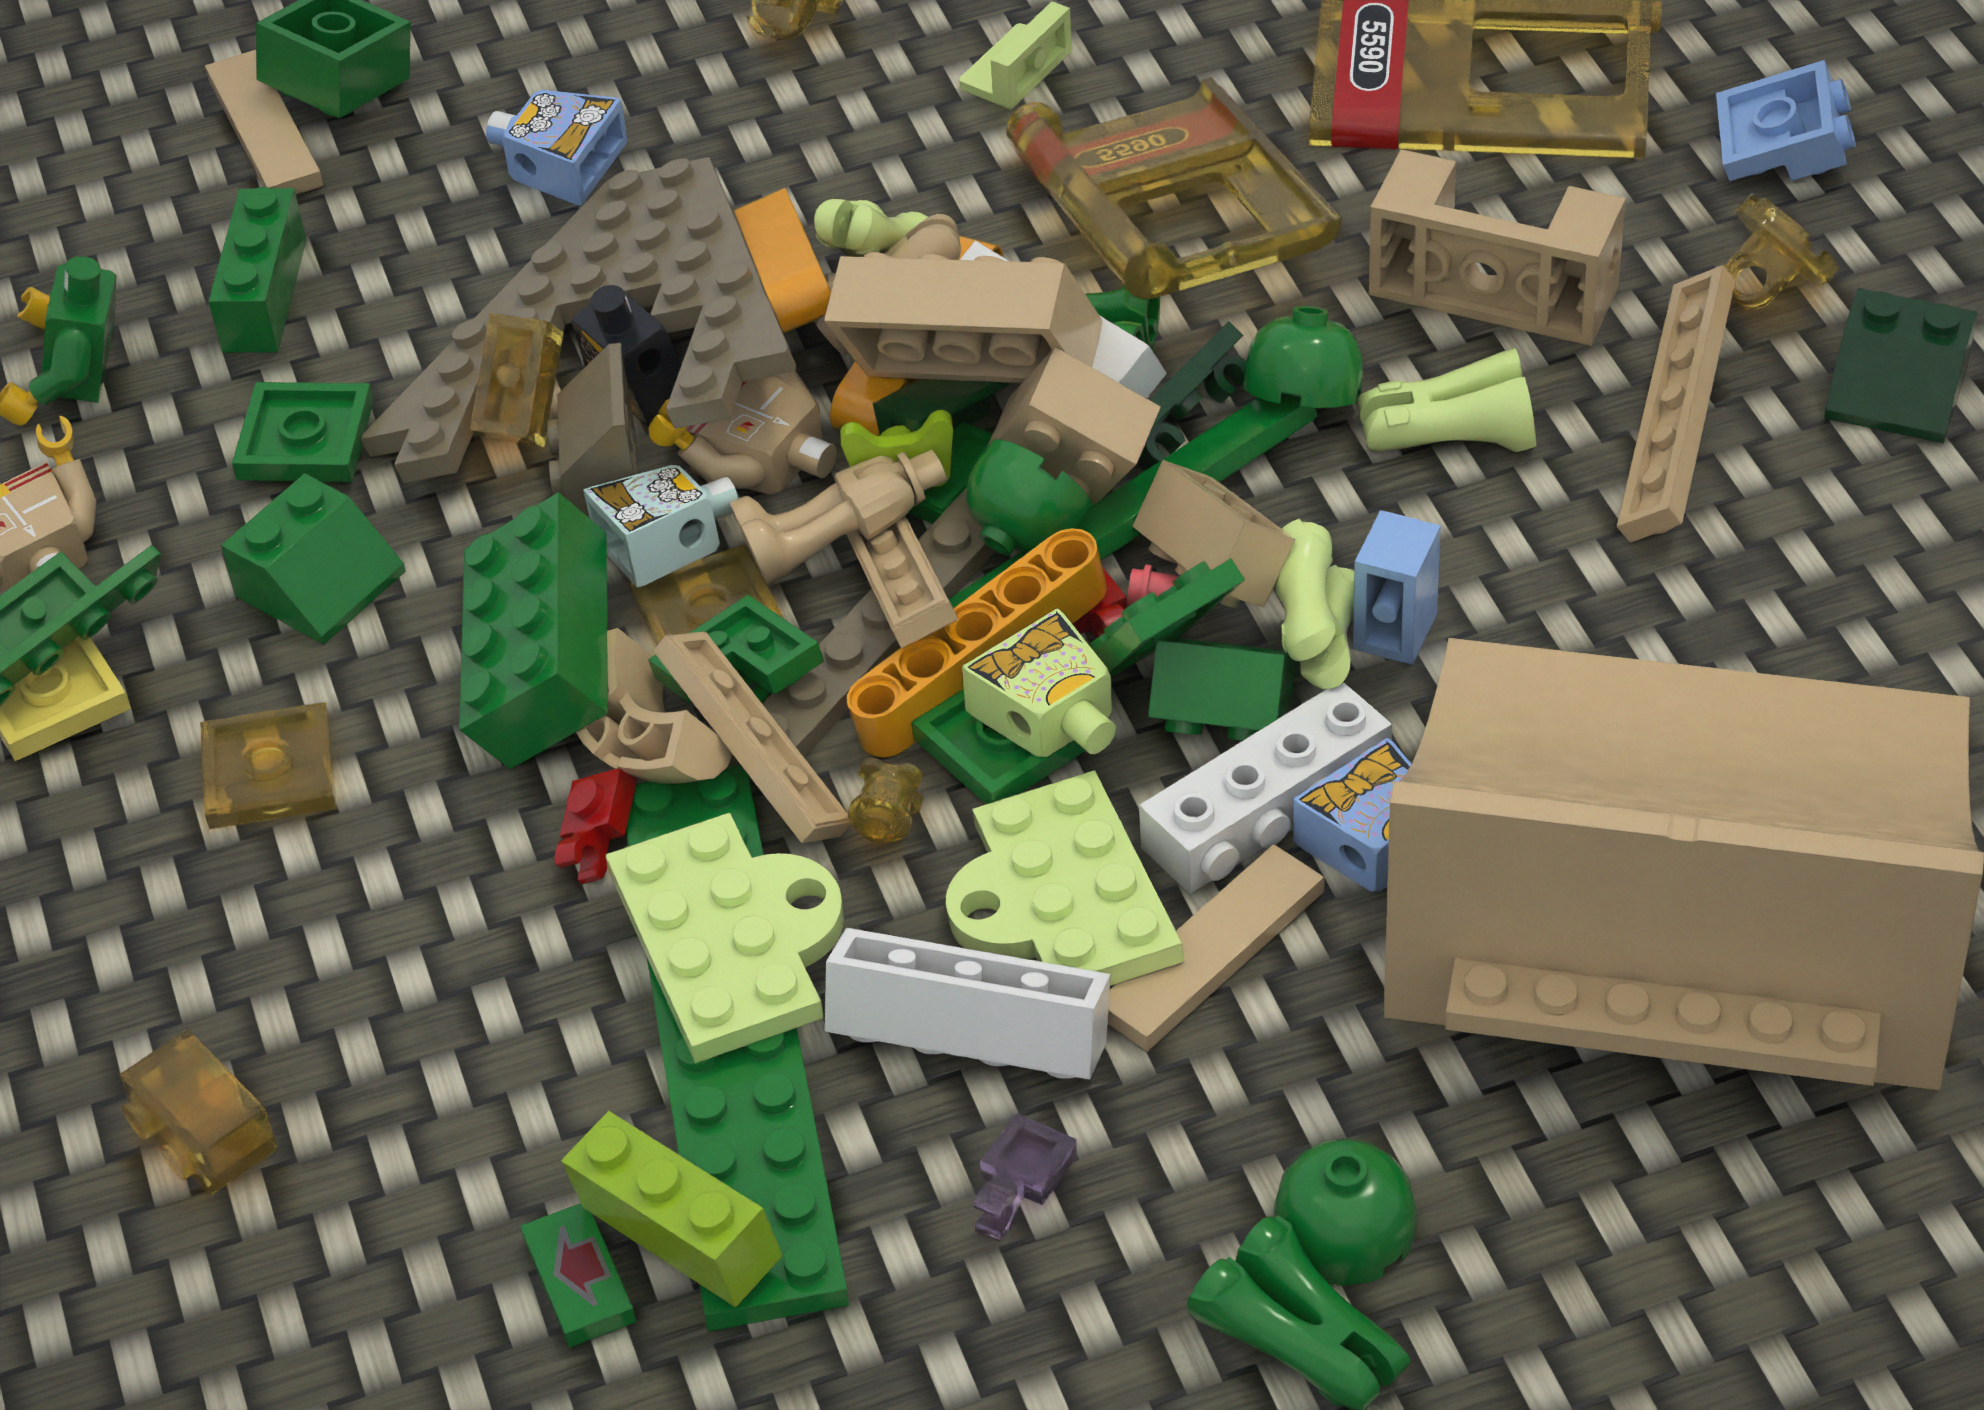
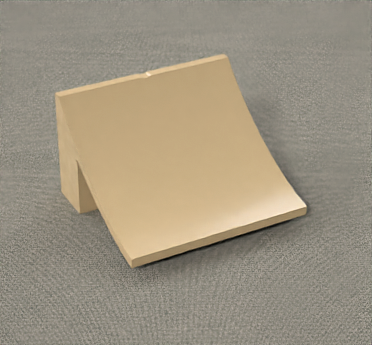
M1448 638L1436 693L1419 748L1405 776L1398 782L1394 781L1390 798L1384 1018L1444 1025L1445 1030L1862 1085L1873 1086L1874 1082L1940 1091L1983 876L1984 852H1980L1977 848L1970 810V697Z

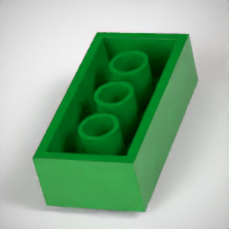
M559 492L536 506L524 509L516 518L490 534L479 536L470 546L464 549L459 731L509 769L516 767L608 714L607 533Z

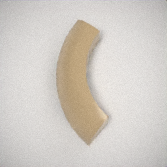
M620 629L608 630V714L576 732L582 743L595 756L615 769L620 768L631 776L648 782L661 784L687 783L713 779L728 767L733 755L715 732L687 710L665 713L663 684L655 679L648 661L653 655Z

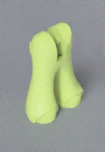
M830 199L823 202L817 208L814 215V223L817 233L816 238L822 244L833 249L840 248L845 257H864L865 254L871 252H886L915 226L928 218V216L911 211L901 213L896 217H887L877 204L867 200L848 201Z
M1516 348L1497 353L1434 378L1412 382L1397 380L1381 383L1377 387L1359 395L1357 399V408L1363 423L1368 449L1374 452L1392 451L1443 441L1492 442L1514 452L1536 447L1530 394L1526 379L1522 377L1521 363Z
M1297 519L1282 528L1295 538V542L1273 587L1285 609L1284 623L1281 624L1282 645L1285 653L1288 652L1292 660L1301 661V675L1311 684L1321 689L1336 688L1343 683L1350 670L1351 656L1346 634L1349 624L1354 619L1355 571L1348 568H1340L1337 565L1330 567L1333 558L1332 538L1329 532L1323 526L1312 522H1302L1300 519Z

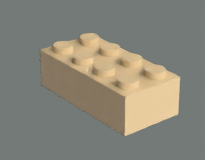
M871 252L865 254L864 257L840 256L824 322L868 377L1023 383L1054 347L1093 367L1103 320L1066 264L1055 259L1038 257L1032 259L1031 262L1004 261L993 256H978L974 260H949L935 254H924L919 259L893 258L883 253Z

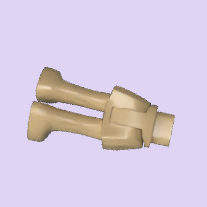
M931 449L911 459H908L906 454L902 452L896 455L898 462L886 456H878L835 473L836 483L809 502L791 511L776 515L767 513L756 500L749 496H743L729 502L746 544L766 585L787 576L797 566L845 534L857 530L867 540H870L897 523L912 507L914 508L926 499L924 490L948 480L942 464L934 451Z

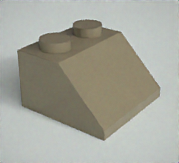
M621 343L608 344L557 394L558 419L548 420L551 454L559 455L560 460L549 461L552 494L554 495L559 492L587 517H589L583 489L638 474L635 426Z

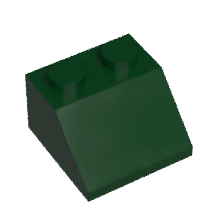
M1858 288L1844 327L1824 418L1944 443L1969 365L1977 311L1897 296L1887 292Z

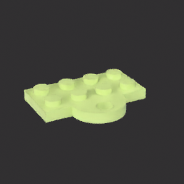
M1095 770L972 809L976 830L987 853L966 864L954 876L946 894V908L953 936L963 948L1028 960L1036 958L1040 962L1111 974L1110 986L1184 962L1182 942ZM979 909H993L997 911L985 919H971L967 917Z
M730 813L605 855L609 874L694 1063L824 1018L821 1000L805 967L817 962L833 948L843 928L844 913L839 886L835 878L823 866L811 859L793 854L777 853L752 858ZM803 896H817L823 899L820 905L811 909H798L791 906L796 899Z

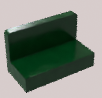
M919 379L873 403L879 435L894 426H905L907 429L917 431L923 426L930 414L937 410H944L951 414L953 430L961 422L972 424L991 414L988 396L1007 387L1009 383Z

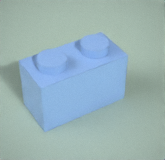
M1380 510L1355 560L1354 650L1411 665L1414 664L1437 615L1441 525Z

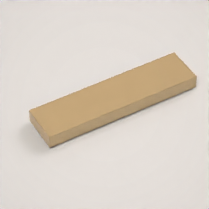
M256 50L205 65L208 80L262 186L267 188H294L296 195L324 186L320 170L277 89L256 80Z
M906 516L870 540H867L857 530L846 534L901 649L958 620Z
M707 632L665 635L653 652L801 843H808L840 837L851 825V817Z
M1273 844L1176 930L1182 942L1184 962L1115 984L1110 989L1108 1025L1148 1052L1324 893V876Z

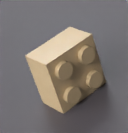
M1054 347L1009 397L989 444L993 439H1001L1013 442L1038 454L1045 459L1040 468L1047 471L1055 479L1058 478L1061 471L1066 473L1087 493L1092 505H1094L1137 464L1160 406Z

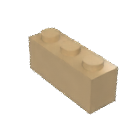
M1162 460L1132 526L1151 541L1149 551L1177 564L1175 571L1179 575H1182L1203 561H1206L1212 570L1232 558L1245 578L1244 582L1220 602L1232 608H1237L1240 600L1263 608L1265 607L1295 542V538L1213 477Z

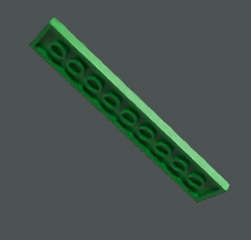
M739 765L728 767L715 778L672 784L648 781L636 783L626 827L628 845L632 846L730 813L751 857L764 855L748 773ZM647 958L678 1154L761 1206L765 1211L783 1255L736 1308L700 1285L708 1332L848 1306L847 1286L797 1028L694 1063Z

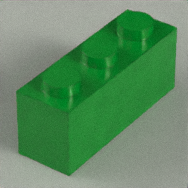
M258 187L238 190L208 301L222 353H271L279 351L307 240L294 188Z

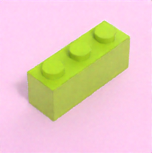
M610 1111L561 1160L584 1209L735 1308L783 1256L765 1211L761 1206Z

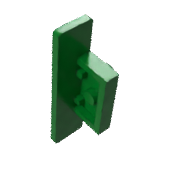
M151 545L95 586L60 551L0 595V706L15 691L14 685L32 672L35 676H39L55 665L63 655L64 650L62 648L78 636L83 640H87L97 634L110 620V612L126 600L132 605L148 595L158 582L156 574L161 553Z

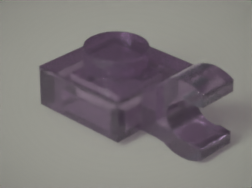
M1015 1113L980 1161L981 1179L988 1182L982 1187L974 1201V1208L984 1212L975 1224V1231L1001 1241L1012 1227L1023 1198L1043 1205L1077 1158V1139Z

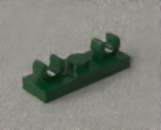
M1230 321L1150 399V401L1160 406V410L1138 459L1146 469L1166 458L1164 453L1157 448L1155 442L1160 443L1170 454L1175 452L1185 442V438L1178 428L1169 423L1161 422L1169 414L1179 422L1204 397L1196 389L1203 380L1209 396L1221 404L1236 390L1225 379L1224 374L1229 376L1238 386L1244 382L1246 361L1237 355H1229L1227 353L1244 335Z

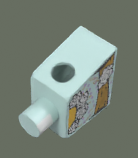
M669 465L583 489L589 518L607 533V555L637 588L715 552L720 544L715 519L732 514L733 511L729 502L739 499L736 489L728 477L699 486L677 465Z

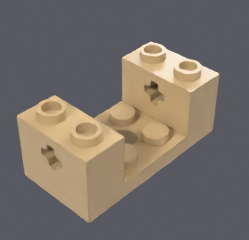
M1401 149L1371 205L1369 295L1592 346L1619 287L1626 198L1568 186L1548 229L1454 209L1456 161ZM1475 263H1483L1490 266L1497 275H1486L1480 272Z

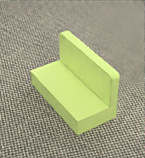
M1052 1L1027 25L1022 23L1016 24L959 78L960 89L1012 110L1072 52L1070 8Z

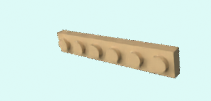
M1724 265L1673 285L1617 523V528L1630 543L1653 534L1666 533L1683 522L1735 286V279Z

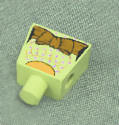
M1058 608L962 666L965 710L974 718L1037 757H1048L1073 740L1088 753L1096 754L1104 750L1115 736L1116 725L1108 718L1112 713L1111 676L1109 671L1064 613Z

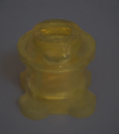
M877 758L864 759L858 771L859 775L864 779V786L861 789L860 795L850 804L848 811L850 823L864 838L872 842L886 843L901 840L909 834L912 824L910 813H917L922 807L924 797L918 792V786L921 784L923 774L919 768L912 764L905 763L898 766L883 763Z

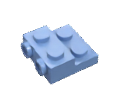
M1825 60L1716 93L1722 161L1729 181L1749 175L1761 174L1785 165L1791 181L1810 175L1822 174L1830 169L1847 165L1845 150L1856 147L1854 133L1847 114L1840 116L1842 113L1851 111L1844 81L1842 78L1835 81L1832 80Z

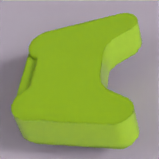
M934 411L917 431L907 429L905 426H894L885 430L880 436H877L856 422L846 423L840 429L841 447L850 467L878 456H886L898 462L896 455L902 452L906 454L908 459H911L932 449L940 460L947 479L950 478L953 421L951 414L947 411ZM945 481V482H943V483H940V484H938V485H936V486H933V487L941 486V485L945 484L947 481Z

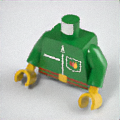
M78 256L71 258L66 264L57 266L50 296L33 287L25 290L21 296V301L26 303L27 306L22 312L18 313L17 317L45 330L42 374L29 382L30 390L28 392L9 382L0 392V416L15 425L23 426L32 417L39 403L48 405L59 397L99 403L115 329L117 277L115 273L111 270L100 269L98 262L92 258Z

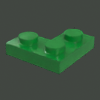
M746 595L689 632H707L736 671L740 670L774 695L785 687L795 684L803 675L824 662L816 640L750 595ZM656 654L649 658L648 661L655 679L690 703V698Z

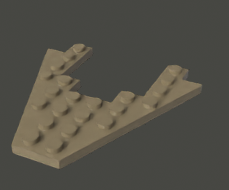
M710 157L691 161L685 158L675 159L660 168L642 172L626 170L608 179L544 246L533 253L531 260L474 319L461 323L453 330L452 337L454 340L363 433L361 441L370 458L399 452L394 466L403 483L457 473L500 368L553 357L565 325L572 323L575 314L591 304V297L596 290L607 285L621 287L642 307L653 306L650 314L661 323L667 333L695 328L666 407L667 414L675 429L731 418L742 382L794 372L796 363Z

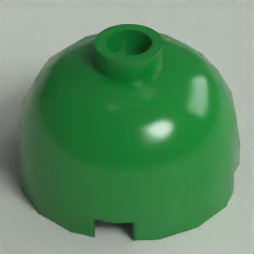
M1297 306L1293 308L1292 316L1279 317L1260 328L1251 341L1246 359L1243 389L1252 396L1279 404L1281 403V394L1283 393L1293 397H1300V407L1337 408L1349 406L1356 403L1357 396L1359 397L1361 394L1363 380L1362 352L1357 339L1346 327L1340 323L1328 320L1329 312L1327 310L1312 306Z
M993 439L977 458L967 484L966 502L969 512L974 521L983 528L979 538L996 552L1010 556L1014 549L1024 553L1030 552L1048 537L1061 530L1078 529L1092 505L1087 493L1063 471L1055 479L1047 471L1040 468L1045 459L1038 454L1013 442Z
M1345 1138L1323 1141L1301 1153L1282 1174L1273 1207V1217L1279 1215L1292 1225L1303 1250L1322 1277L1328 1283L1340 1286L1371 1283L1383 1277L1386 1266L1394 1263L1401 1254L1402 1262L1411 1252L1416 1233L1417 1210L1409 1177L1388 1153L1369 1142Z

